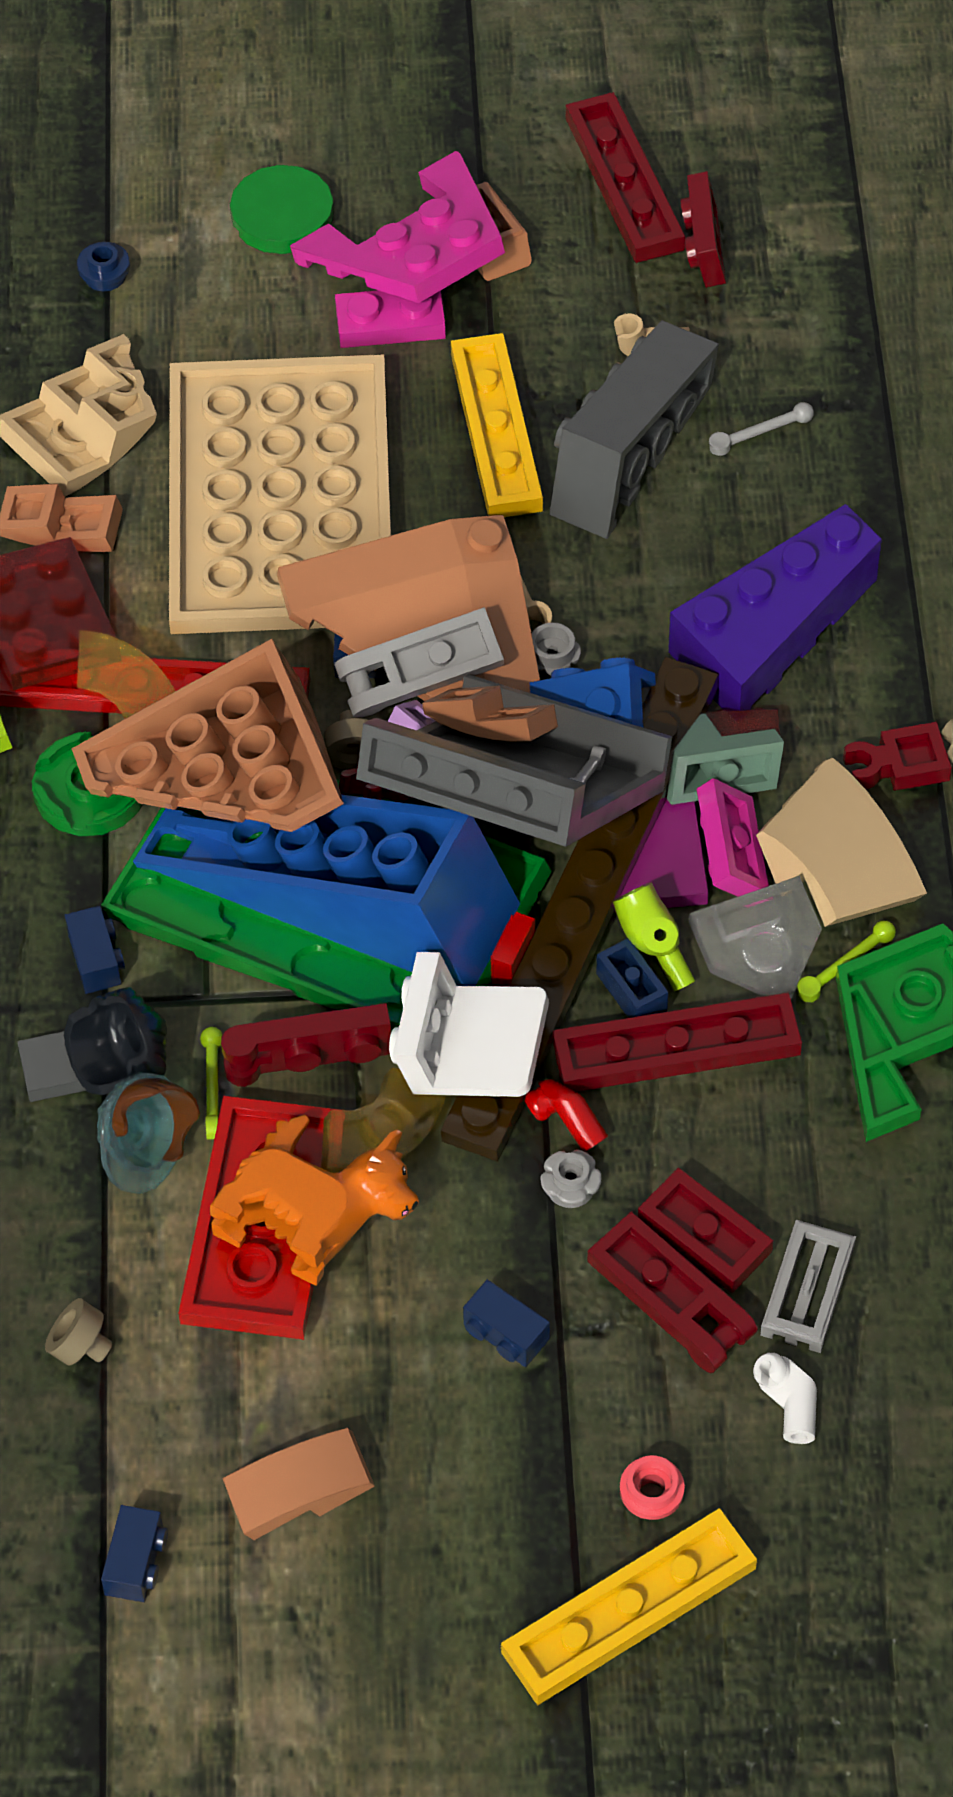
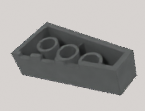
M663 320L659 322L647 337L640 336L637 339L631 354L622 364L619 362L615 363L604 384L598 390L592 389L585 397L581 409L572 418L566 417L560 424L554 441V446L559 449L549 515L605 539L609 538L617 526L615 514L619 503L630 507L640 492V485L638 483L647 465L652 468L657 467L665 455L672 433L676 432L679 434L710 389L719 343Z

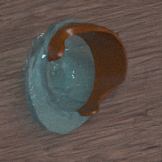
M138 1072L116 1084L114 1089L106 1096L102 1105L97 1109V1141L101 1147L102 1166L110 1182L121 1191L142 1194L156 1189L169 1175L176 1161L183 1157L187 1133L200 1116L197 1100L189 1091L170 1082L164 1075Z

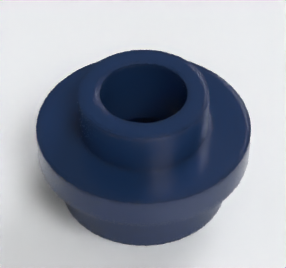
M112 242L91 244L83 249L78 256V273L86 284L94 290H114L123 284L130 270L129 255L123 247Z

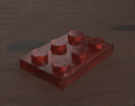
M71 537L0 555V661L13 690L122 662L120 644Z

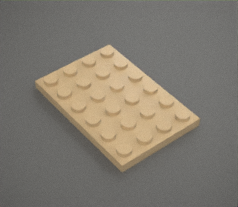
M384 354L170 363V633L191 634L305 629L289 619L277 577L278 567L391 536ZM314 621L310 629L325 627Z

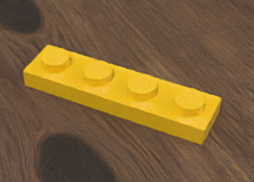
M503 333L452 340V362L488 516L503 515L504 517L543 512V496Z
M719 1508L501 1643V1653L538 1706L756 1570L757 1558Z

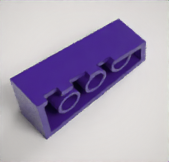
M847 504L841 506L671 611L668 653L677 661L719 674V685L713 699L740 725L751 713V707L764 692L769 694L782 680V673L797 657L803 658L816 645V638L829 624L834 625L877 580L882 539Z

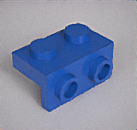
M630 658L606 659L600 663V669L590 671L580 668H561L552 671L550 679L530 682V693L640 727H643L641 688L656 685L655 673L636 666L635 661Z

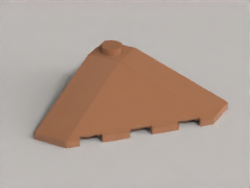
M503 515L449 519L278 567L277 577L289 619L306 630H309L315 621L343 638L340 642L339 650L348 655L485 607L504 658V666L475 676L530 693V682L540 681L518 559ZM463 680L417 697L427 701L450 689L462 688Z
M273 639L266 641L71 748L85 787L93 795L109 798L112 794L135 798L138 803L172 810H175L177 807L200 810L205 816L241 823L248 819L269 823L273 829L293 832L344 804L315 713L300 678Z

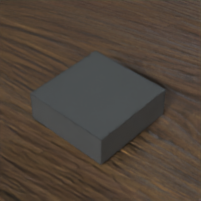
M64 1031L17 1041L30 1102L86 1091L71 1067L64 1045Z

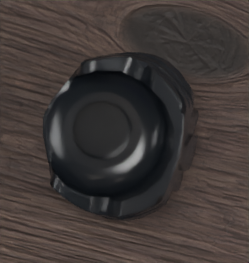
M121 988L105 993L103 996H97L90 1001L88 1007L84 1006L69 1015L63 1035L65 1039L64 1045L71 1067L80 1084L87 1092L105 1095L124 1091L128 1085L138 1079H162L166 1073V1021L148 1003L145 1004L144 999L140 995L137 996L133 988Z

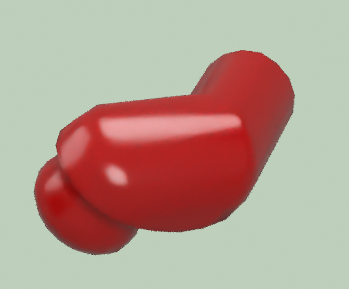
M553 1079L538 1082L540 1087L526 1094L525 1103L534 1117L539 1121H544L551 1114L557 1112L582 1151L589 1150L608 1137V1134L586 1100L580 1094Z

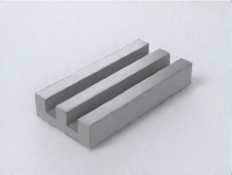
M800 1220L795 1221L761 1325L760 1336L773 1339L774 1334L785 1337V1343L797 1346L798 1341L809 1344V1350L821 1353L855 1247L856 1236ZM807 1238L816 1241L791 1321L779 1317L804 1240ZM831 1245L838 1247L839 1250L813 1328L804 1325V1321L828 1246Z

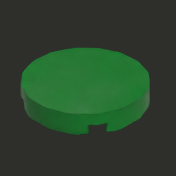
M276 165L261 168L243 178L233 190L230 214L233 227L239 231V237L247 245L262 252L287 254L292 253L291 244L328 223L332 225L334 203L329 186L318 174L299 166Z
M76 732L55 741L39 756L35 765L36 772L32 779L34 802L42 818L57 830L76 836L104 835L121 828L139 812L142 806L135 798L115 794L108 798L90 794L86 789L71 748L93 737L91 732Z

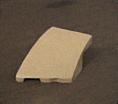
M124 334L87 349L83 366L44 381L38 399L0 414V437L49 484H58L65 497L81 489L112 467L142 438L155 422L156 410L151 397L144 391L145 381L141 370H135L129 354L131 343Z
M834 758L820 763L801 788L788 798L783 804L782 809L756 834L777 888L806 881L825 927L914 902L927 894L913 861L883 811L855 777Z

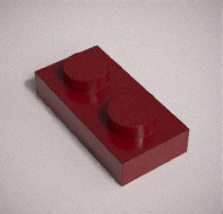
M708 171L687 175L689 197L681 198V208L686 229L693 228L694 236L685 237L690 268L700 267L706 288L726 284L718 208Z
M679 1167L638 1208V1218L669 1245L731 1293L752 1274L773 1250L774 1240Z

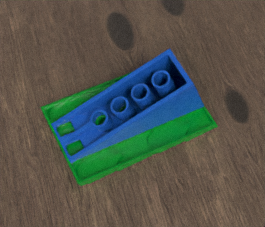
M359 794L341 795L344 802L343 805L293 832L273 829L269 823L248 819L241 823L205 816L200 810L177 807L175 810L160 808L101 906L109 918L123 923L129 930L190 950L195 953L197 958L292 990L296 996L328 1008L343 1010L387 1003L392 1032L395 1027L400 1025L404 1008L402 1004V986L404 979L412 975L417 952H440L456 986H488L489 982H492L491 955L511 915L519 912L528 916L538 898L537 894L543 889L551 874V870L544 858L484 836L472 816L451 809L394 802L387 798L378 800L363 798V795Z

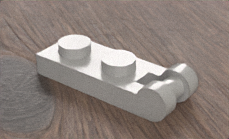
M484 607L339 659L335 662L334 666L339 680L347 682L352 697L347 702L353 717L363 718L373 715L390 705L461 681L467 674L475 676L504 666V658ZM384 667L389 682L373 688L368 673Z

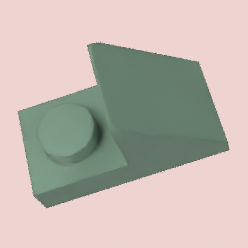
M705 713L700 714L673 750L667 793L668 801L671 805L698 801L697 788L712 778L744 793L777 789L784 746L783 739L775 729L721 736Z

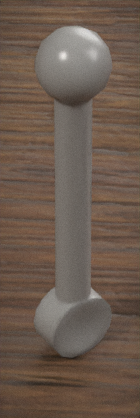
M800 402L795 405L791 412L730 435L724 432L714 433L709 438V449L712 454L722 456L730 451L733 444L795 421L807 423L814 415L813 407L809 403Z
M594 745L589 760L575 778L570 779L586 783L595 770L601 771L605 761L606 748Z

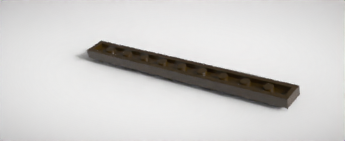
M665 657L655 678L656 685L651 686L642 705L643 728L672 736L664 791L578 840L509 987H540L546 992L549 999L534 1076L529 1091H531L553 1044V1030L560 1029L614 913L613 901L620 897L666 801L673 750L698 716L703 713L706 714L718 689L719 674ZM526 1094L519 1097L457 1095L441 1129L442 1142L498 1162L524 1107Z

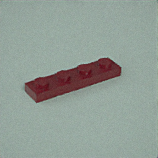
M612 92L566 104L565 119L634 262L638 263L684 251L685 235L615 93Z
M789 992L553 1030V1047L561 1083L575 1092L801 1056L802 1041Z

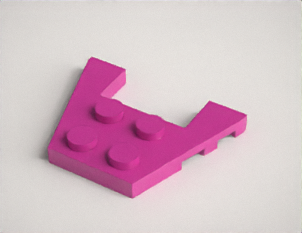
M457 151L418 172L422 189L435 199L426 201L420 206L418 211L401 221L384 225L376 232V235L356 245L328 223L290 245L294 261L299 266L309 268L312 262L324 265L328 275L341 279L350 274L365 278L366 285L369 288L417 303L505 253V249L497 226L461 154Z

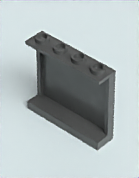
M469 674L464 676L462 688L500 685L504 708L554 704L558 727L532 741H503L463 733L437 721L418 730L376 717L363 723L356 779L565 847L663 792L672 736ZM594 745L606 748L605 761L601 771L595 770L586 783L570 779L575 778L589 760Z

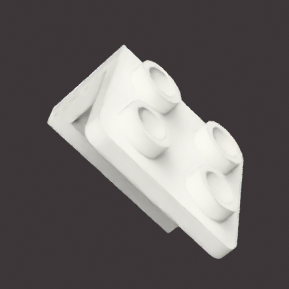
M417 952L412 975L404 979L402 986V1004L404 1008L400 1025L392 1030L389 1042L391 1060L394 1064L398 1065L412 1093L422 1095L519 1097L528 1093L532 1085L549 1006L546 992L540 987L456 986L440 952Z

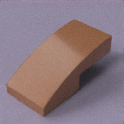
M58 484L7 486L0 512V536L17 542L59 550L113 552L123 508L116 495L65 498Z
M500 685L450 689L422 703L424 714L435 721L457 731L492 740L532 741L558 727L554 704L504 708Z
M349 1428L330 1432L287 1447L222 1478L244 1535L253 1540L262 1537L309 1510L318 1516H322L375 1487L353 1431Z

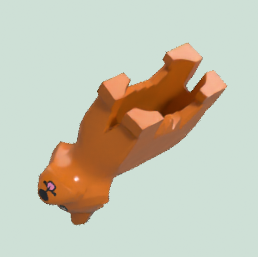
M306 1115L292 1118L289 1122H276V1133L267 1134L264 1148L252 1152L249 1158L242 1160L234 1181L224 1185L211 1203L210 1215L214 1217L211 1223L213 1235L240 1248L246 1240V1232L244 1230L246 1226L265 1221L267 1229L276 1230L275 1237L286 1239L290 1250L297 1254L291 1268L292 1274L317 1286L324 1275L325 1265L343 1249L370 1217L379 1214L387 1216L392 1220H402L418 1206V1196L406 1184L408 1173L406 1165L401 1160L403 1154L398 1151L396 1152L397 1145L402 1136L401 1131L396 1129L390 1132L378 1146L358 1156L343 1171L331 1173L293 1154L297 1143L309 1124V1119Z

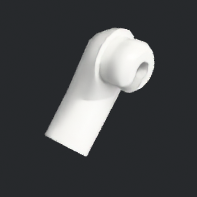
M777 1353L763 1354L755 1362L753 1374L761 1389L784 1409L783 1438L794 1444H807L814 1441L817 1401L815 1382L790 1359Z

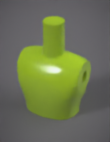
M652 882L646 883L615 899L613 905L626 937L636 949L657 957L673 991L680 990L695 982L678 948L680 942L677 923L658 896ZM661 929V936L659 938H655V931Z

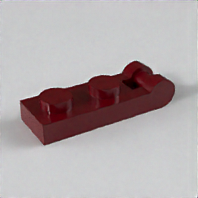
M387 1003L230 1027L221 1037L226 1078L233 1085L246 1087L256 1082L260 1074L283 1070L306 1072L323 1064L343 1061L366 1063L376 1059L378 1056L390 1055L391 1027Z
M633 1212L626 1215L588 1250L587 1262L687 1349L694 1362L708 1373H714L727 1361L726 1352L736 1343L744 1345L758 1331L753 1318L739 1304ZM707 1314L713 1317L719 1324L710 1333L698 1324Z

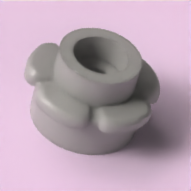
M545 623L538 626L532 632L538 672L542 671L551 675V672L554 670L570 668L571 664L578 662L581 654L580 645L575 642L573 632L565 625ZM548 652H556L557 654H548Z
M573 1150L571 1153L558 1151L545 1161V1173L541 1175L540 1181L543 1190L554 1203L565 1208H576L586 1204L593 1194L598 1191L601 1185V1172L595 1169L593 1157L584 1151ZM569 1172H573L576 1174L577 1177L573 1180H569L565 1177V1175Z

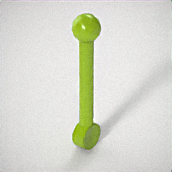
M885 920L877 922L870 936L816 977L805 976L801 978L797 984L798 997L804 1002L816 1001L820 997L821 987L836 976L838 965L863 956L879 943L891 942L896 934L894 925Z
M217 1027L205 1028L200 1036V1042L206 1048L207 1140L215 1138L219 1119L218 1048L221 1046L223 1033Z

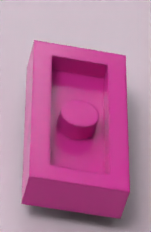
M379 290L335 294L340 348L446 339L441 290L420 303Z
M712 778L697 788L701 812L700 824L704 831L709 859L708 871L713 886L753 904L770 893L763 852L756 837L759 830L753 797Z

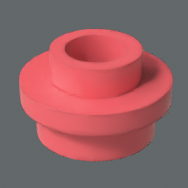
M650 1455L639 1458L629 1464L621 1476V1499L626 1508L640 1518L648 1520L665 1518L678 1509L684 1497L685 1485L681 1472L672 1462L663 1457ZM654 1483L659 1485L664 1492L658 1497H647L642 1494L640 1489L646 1484Z

